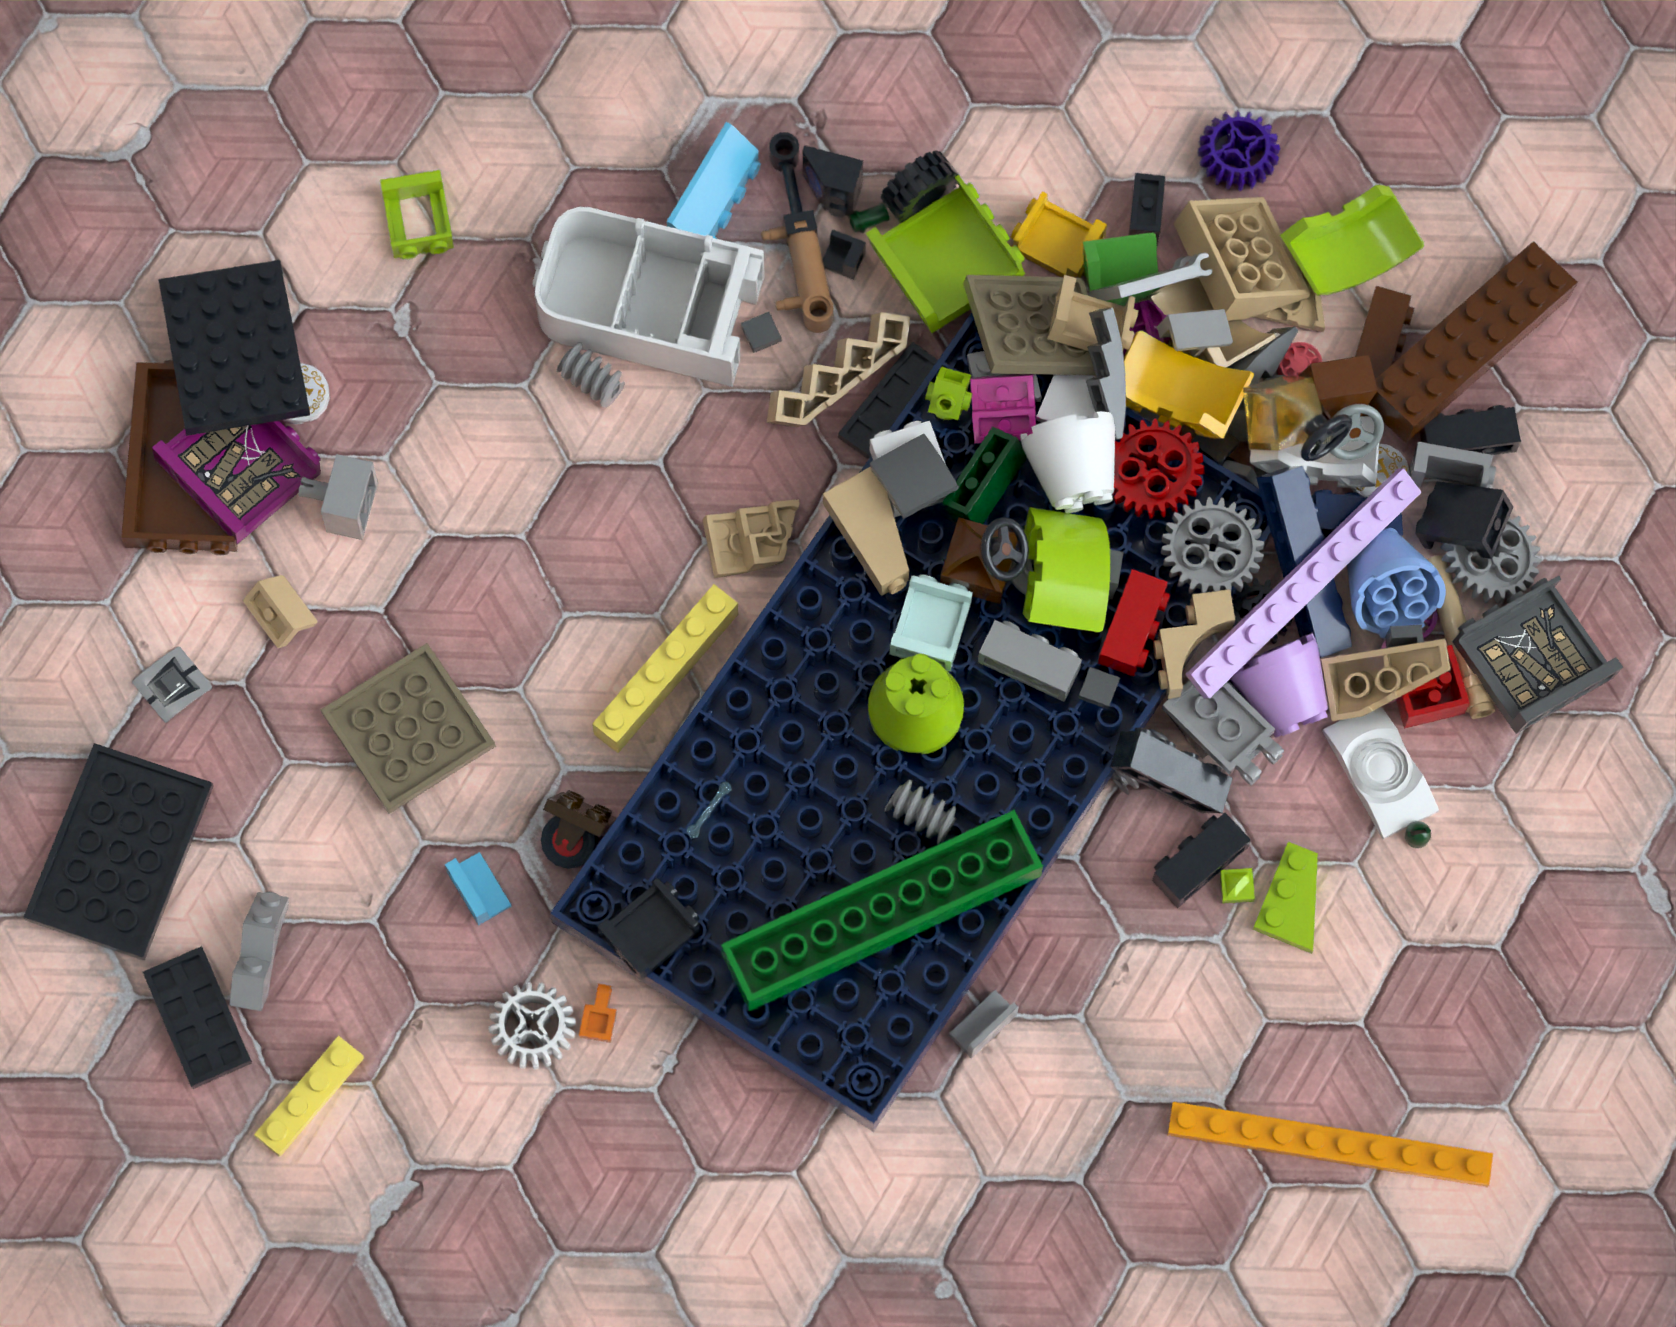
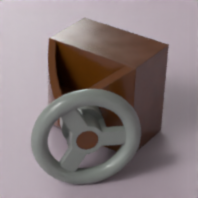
M1369 355L1310 364L1293 381L1302 418L1310 422L1314 417L1321 414L1327 420L1342 414L1351 417L1352 427L1345 439L1330 452L1332 455L1343 460H1354L1369 454L1378 445L1383 435L1384 423L1380 413L1368 405L1377 392ZM1362 414L1372 418L1374 433L1363 429L1360 420ZM1362 440L1366 442L1364 446L1356 450L1346 451L1340 449L1349 441Z

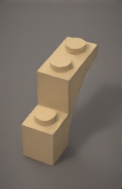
M1230 589L1192 594L1190 605L1186 606V617L1188 624L1193 625L1160 629L1158 640L1153 641L1155 659H1161L1163 669L1158 671L1161 690L1166 689L1168 699L1180 698L1183 689L1182 670L1191 652L1208 637L1233 628L1235 615Z

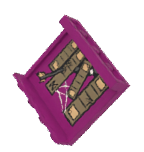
M280 421L186 436L184 429L167 444L161 440L152 447L154 460L228 536H235L237 544L299 493V486L303 485L301 483L303 477L314 480L321 474V459L311 447L305 448L299 442L300 437L296 431L289 425L285 427Z

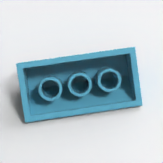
M726 122L668 218L667 227L704 236L710 235L717 239L715 236L719 229H725L732 216L730 210L735 203L740 204L746 193V183L749 178L753 180L757 176L761 167V163H759V150L732 124Z

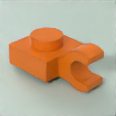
M598 984L595 1005L585 1004L579 1032L580 1038L611 1043L617 1009L608 1008L612 993L610 985Z

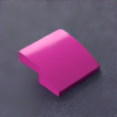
M1033 374L972 377L970 379L971 393H973L972 420L974 443H982L992 426L1017 437L1019 440H1021V434L1027 433L1028 436L1033 433L1032 427L1036 425Z

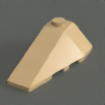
M1445 639L1321 659L1332 721L1365 716L1451 670Z

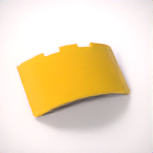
M1144 331L1136 332L1130 349L1127 350L1124 356L1126 406L1138 413L1144 408L1159 415L1158 421L1164 424L1169 420L1170 427L1173 428L1181 425V427L1186 425L1194 429L1197 435L1209 438H1224L1254 377V373L1251 371L1219 366L1184 352L1176 351L1173 347L1157 340Z

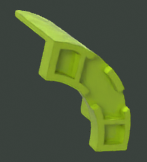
M1375 185L1359 197L1343 205L1342 209L1344 212L1331 216L1327 212L1313 217H1303L1280 235L1313 291L1318 296L1338 293L1363 284L1399 265L1424 247L1423 240L1391 188L1383 185Z
M1029 507L1024 532L1029 546L1028 559L1034 560V572L1029 571L1023 615L1029 622L1101 632L1105 623L1110 585V545L1104 521L1095 517Z

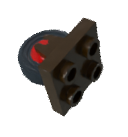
M567 790L566 793L561 792L549 797L543 810L555 816L546 823L541 835L542 850L547 859L556 866L566 869L578 868L584 865L597 847L598 837L604 836L617 819L612 816V810L599 804H595L593 807L583 802L584 797L570 790Z

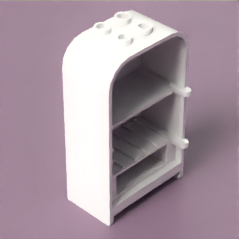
M576 207L567 210L558 217L552 228L549 241H545L543 245L541 268L536 269L533 279L538 320L542 331L551 340L571 347L582 343L583 350H591L595 353L733 387L740 363V338L732 336L741 301L757 304L764 280L763 250L716 239L710 235L704 236L647 222L642 218L635 219L591 207Z

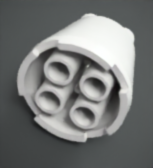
M1095 412L1093 413L1094 418H1089L1088 416L1076 417V414L1068 415L1033 426V433L1028 436L1027 433L1020 435L1022 448L1051 505L1056 510L1064 509L1065 513H1073L1083 510V504L1094 502L1095 505H1101L1113 501L1115 424L1111 413Z

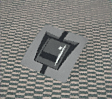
M179 646L157 660L132 681L165 723L198 697L212 689L209 681Z

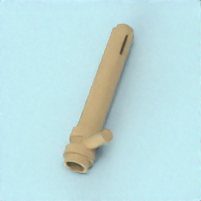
M1441 555L1433 556L1427 560L1438 570L1446 588L1444 603L1441 608H1436L1447 644L1453 646L1470 702L1466 712L1470 713L1472 719L1483 718L1495 712V703L1482 686L1480 679L1473 673L1452 642L1459 634L1458 628L1466 622V618L1455 584L1452 583V575L1445 571L1449 567L1448 562L1442 561Z

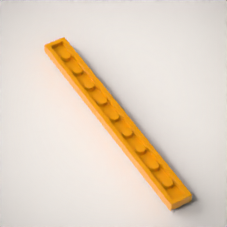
M1172 1102L1167 1136L1484 1187L1490 1185L1493 1153L1179 1102Z

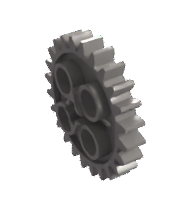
M1208 497L1206 506H1202L1199 500L1196 499L1193 510L1186 504L1183 505L1182 512L1184 516L1175 512L1172 518L1174 523L1167 522L1165 530L1170 534H1163L1162 542L1168 544L1162 546L1161 554L1168 555L1164 559L1163 565L1173 566L1169 576L1170 578L1180 576L1179 587L1186 583L1190 584V594L1196 588L1201 589L1200 593H1207V590L1214 592L1229 589L1231 592L1232 586L1240 592L1243 588L1242 580L1250 584L1253 579L1251 573H1258L1260 566L1255 562H1262L1264 554L1258 551L1263 549L1264 542L1256 539L1261 536L1262 531L1261 529L1252 530L1256 519L1253 518L1246 521V509L1239 513L1235 512V502L1227 508L1224 507V498L1220 499L1218 505H1213L1211 497ZM1201 525L1208 532L1204 535H1198L1192 528ZM1234 532L1238 535L1239 539L1229 541L1224 538L1223 534ZM1185 541H1189L1191 544L1186 545ZM1210 544L1216 545L1215 552L1209 551ZM1234 551H1239L1240 554L1236 555ZM1188 555H1197L1201 558L1202 562L1191 564L1187 561L1186 557ZM1227 561L1232 564L1233 568L1224 571L1218 567L1217 563Z
M1520 516L1513 520L1508 519L1492 559L1481 558L1475 547L1447 543L1441 545V549L1447 552L1441 560L1451 564L1445 571L1446 573L1455 572L1456 577L1452 583L1461 581L1464 584L1461 592L1464 593L1470 588L1473 590V599L1479 594H1483L1484 602L1487 603L1494 596L1496 603L1500 604L1504 598L1508 600L1520 591L1524 593L1526 588L1528 589L1534 583L1533 579L1539 574V570L1536 567L1541 563V559L1535 557V555L1541 549L1531 545L1537 537L1536 535L1527 536L1526 532L1530 526L1520 527L1518 525ZM1502 539L1508 541L1510 546H1507ZM1471 561L1476 563L1480 569L1475 568ZM1501 567L1506 569L1509 575L1505 574L1502 571Z

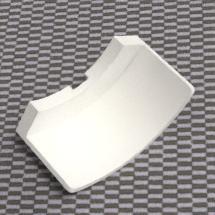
M1263 394L1255 396L1250 455L1251 464L1267 473L1286 467L1304 466L1311 485H1317L1318 480L1337 481V487L1343 488L1376 486L1379 443L1369 454L1354 460L1339 459L1329 452L1315 461H1305L1302 459L1300 452L1308 438L1304 428L1309 421L1302 418L1300 411L1281 405L1265 397ZM1370 416L1360 417L1363 429L1374 433L1372 418ZM1362 440L1349 441L1340 449L1346 451L1356 450L1364 446L1366 442Z

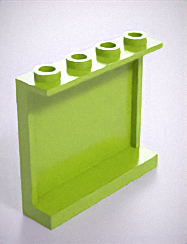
M959 175L955 177L959 186L957 189L885 234L881 235L876 227L866 232L873 250L931 333L971 309L963 284L966 275H1026L1021 264L1025 259L1016 245L1010 247L1007 243L1010 238L1001 224L995 226L992 222L994 215L986 203L979 204L977 199L980 197L972 183L965 184Z

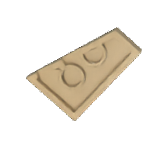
M1303 273L1301 274L1311 293L1308 298L1253 316L1319 332L1325 331L1321 296H1318L1313 291Z

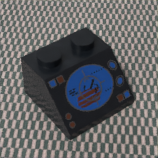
M804 145L802 175L822 208L837 217L852 215L863 185V160Z

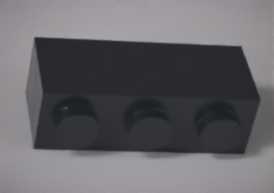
M1504 405L1491 406L1486 411L1475 412L1473 409H1464L1455 415L1447 416L1439 413L1419 431L1421 442L1490 455L1517 452L1521 443L1515 408H1505Z
M1226 812L1219 818L1213 815L1201 826L1203 831L1195 838L1192 835L1188 836L1177 847L1179 849L1177 854L1172 858L1168 855L1165 856L1154 866L1156 872H1154L1152 881L1177 908L1219 874L1220 870L1226 868L1248 849L1251 839Z

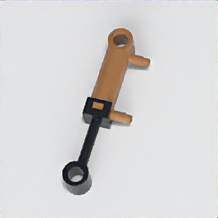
M780 132L774 135L769 143V161L773 168L783 173L791 214L783 215L782 227L762 231L761 237L763 241L786 238L799 296L776 301V309L778 311H787L802 308L805 327L814 333H822L827 331L833 323V303L829 293L818 241L816 220L813 210L803 211L794 171L799 162L798 139L791 133ZM781 149L791 151L788 155H780L777 152ZM821 309L826 314L821 317H815L811 312Z

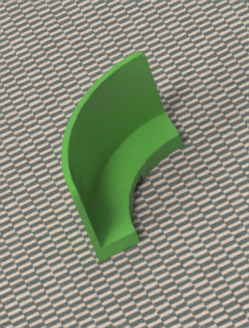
M1145 233L1083 242L1084 275L1087 277L1089 291L1157 273L1156 235L1154 233ZM1160 287L1130 296L1136 297L1135 303H1138L1139 300L1157 291ZM1129 296L1108 300L1107 302L1125 306Z

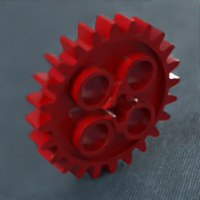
M1157 419L1153 420L1150 427H1147L1145 421L1141 420L1140 429L1137 430L1133 425L1129 424V434L1123 433V437L1119 439L1120 442L1115 441L1113 492L1115 494V504L1117 505L1125 501L1124 510L1126 512L1134 506L1137 517L1142 514L1143 510H1148L1150 519L1153 518L1156 510H1159L1161 516L1165 517L1166 508L1169 507L1173 512L1177 513V503L1180 502L1188 506L1186 495L1196 497L1197 492L1194 486H1202V478L1198 475L1204 474V465L1200 464L1203 462L1202 453H1197L1199 451L1198 442L1191 443L1192 436L1190 432L1181 436V425L1171 430L1169 420L1164 423L1163 427H1158ZM1146 445H1154L1156 447L1151 452H1143L1141 450ZM1130 455H1135V456L1138 457V459H1137V458H1134V457H1129V456H1130ZM1172 460H1180L1182 462L1178 467H1169L1167 465ZM1131 469L1139 472L1134 477H1126L1124 475L1126 471ZM1168 478L1173 479V480H1177V481H1176V482H1171L1170 480H1168ZM1160 484L1165 486V489L1161 492H1152L1150 490L1154 485Z

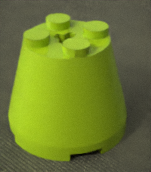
M924 654L906 657L882 672L871 688L868 701L869 720L876 735L890 748L910 753L927 754L945 746L958 732L964 712L963 694L955 678L937 661Z

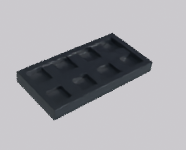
M912 342L840 430L838 438L869 459L871 456L870 439H873L879 432L891 428L938 359Z
M202 946L143 971V975L192 1089L252 1064Z

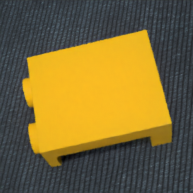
M1042 191L1038 199L1032 198L1025 211V214L1028 216L1023 224L1018 222L1010 236L1013 239V246L1016 245L1024 258L1060 277L1067 275L1080 278L1084 272L1083 242L1104 239L1107 224L1098 219L1093 224L1049 202L1047 200L1048 194Z

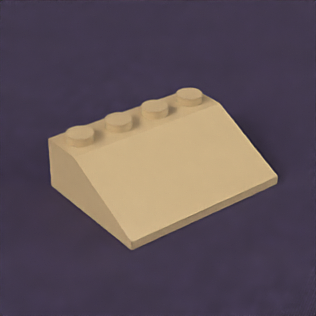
M1264 197L1189 201L1173 223L1188 256L1208 253L1209 257L1200 261V267L1202 270L1212 269L1213 273L1209 276L1199 277L1213 309H1225L1228 321L1244 320L1306 299L1311 295L1292 254L1280 236L1282 233Z

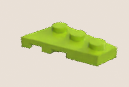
M1291 842L1287 843L1253 927L1254 931L1311 954L1313 953L1318 853Z

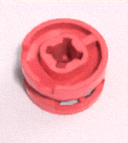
M1305 342L1292 343L1277 368V375L1294 376L1296 379L1310 364L1322 362V357L1319 351L1311 344Z

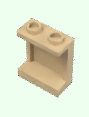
M1064 275L1056 295L1047 339L1088 351L1087 346L1098 343L1089 313L1098 309L1114 308L1122 350H1129L1134 336V332L1129 331V329L1134 327L1138 315V310L1133 309L1136 297L1129 296L1126 305L1121 306L1074 292L1076 278Z

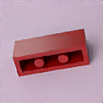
M1133 569L1131 570L1101 649L1098 664L1134 676L1137 667L1143 669L1149 654V650L1144 649L1148 638L1154 640L1160 622L1155 621L1159 610L1165 612L1171 595L1166 593L1167 581Z

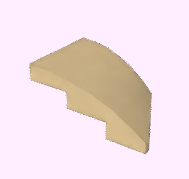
M799 499L771 502L768 506L740 508L734 513L706 515L703 518V524L714 578L748 573L782 563L785 559L788 539L791 537L793 530L792 524L795 513L799 508Z

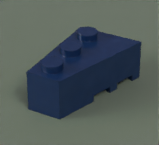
M1331 490L1315 491L1311 496L1317 506V518L1325 538L1368 497H1361V494L1356 492L1340 495L1333 494ZM1402 512L1383 530L1394 528L1399 535L1403 536Z

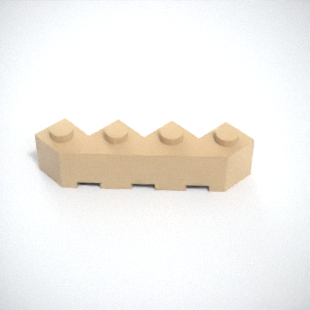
M884 312L872 314L868 341L851 338L838 340L834 367L817 364L804 366L801 393L783 390L770 393L767 423L792 427L804 426L809 423L815 416L827 407H830L848 393L850 389L865 380L889 359L906 348L910 317Z

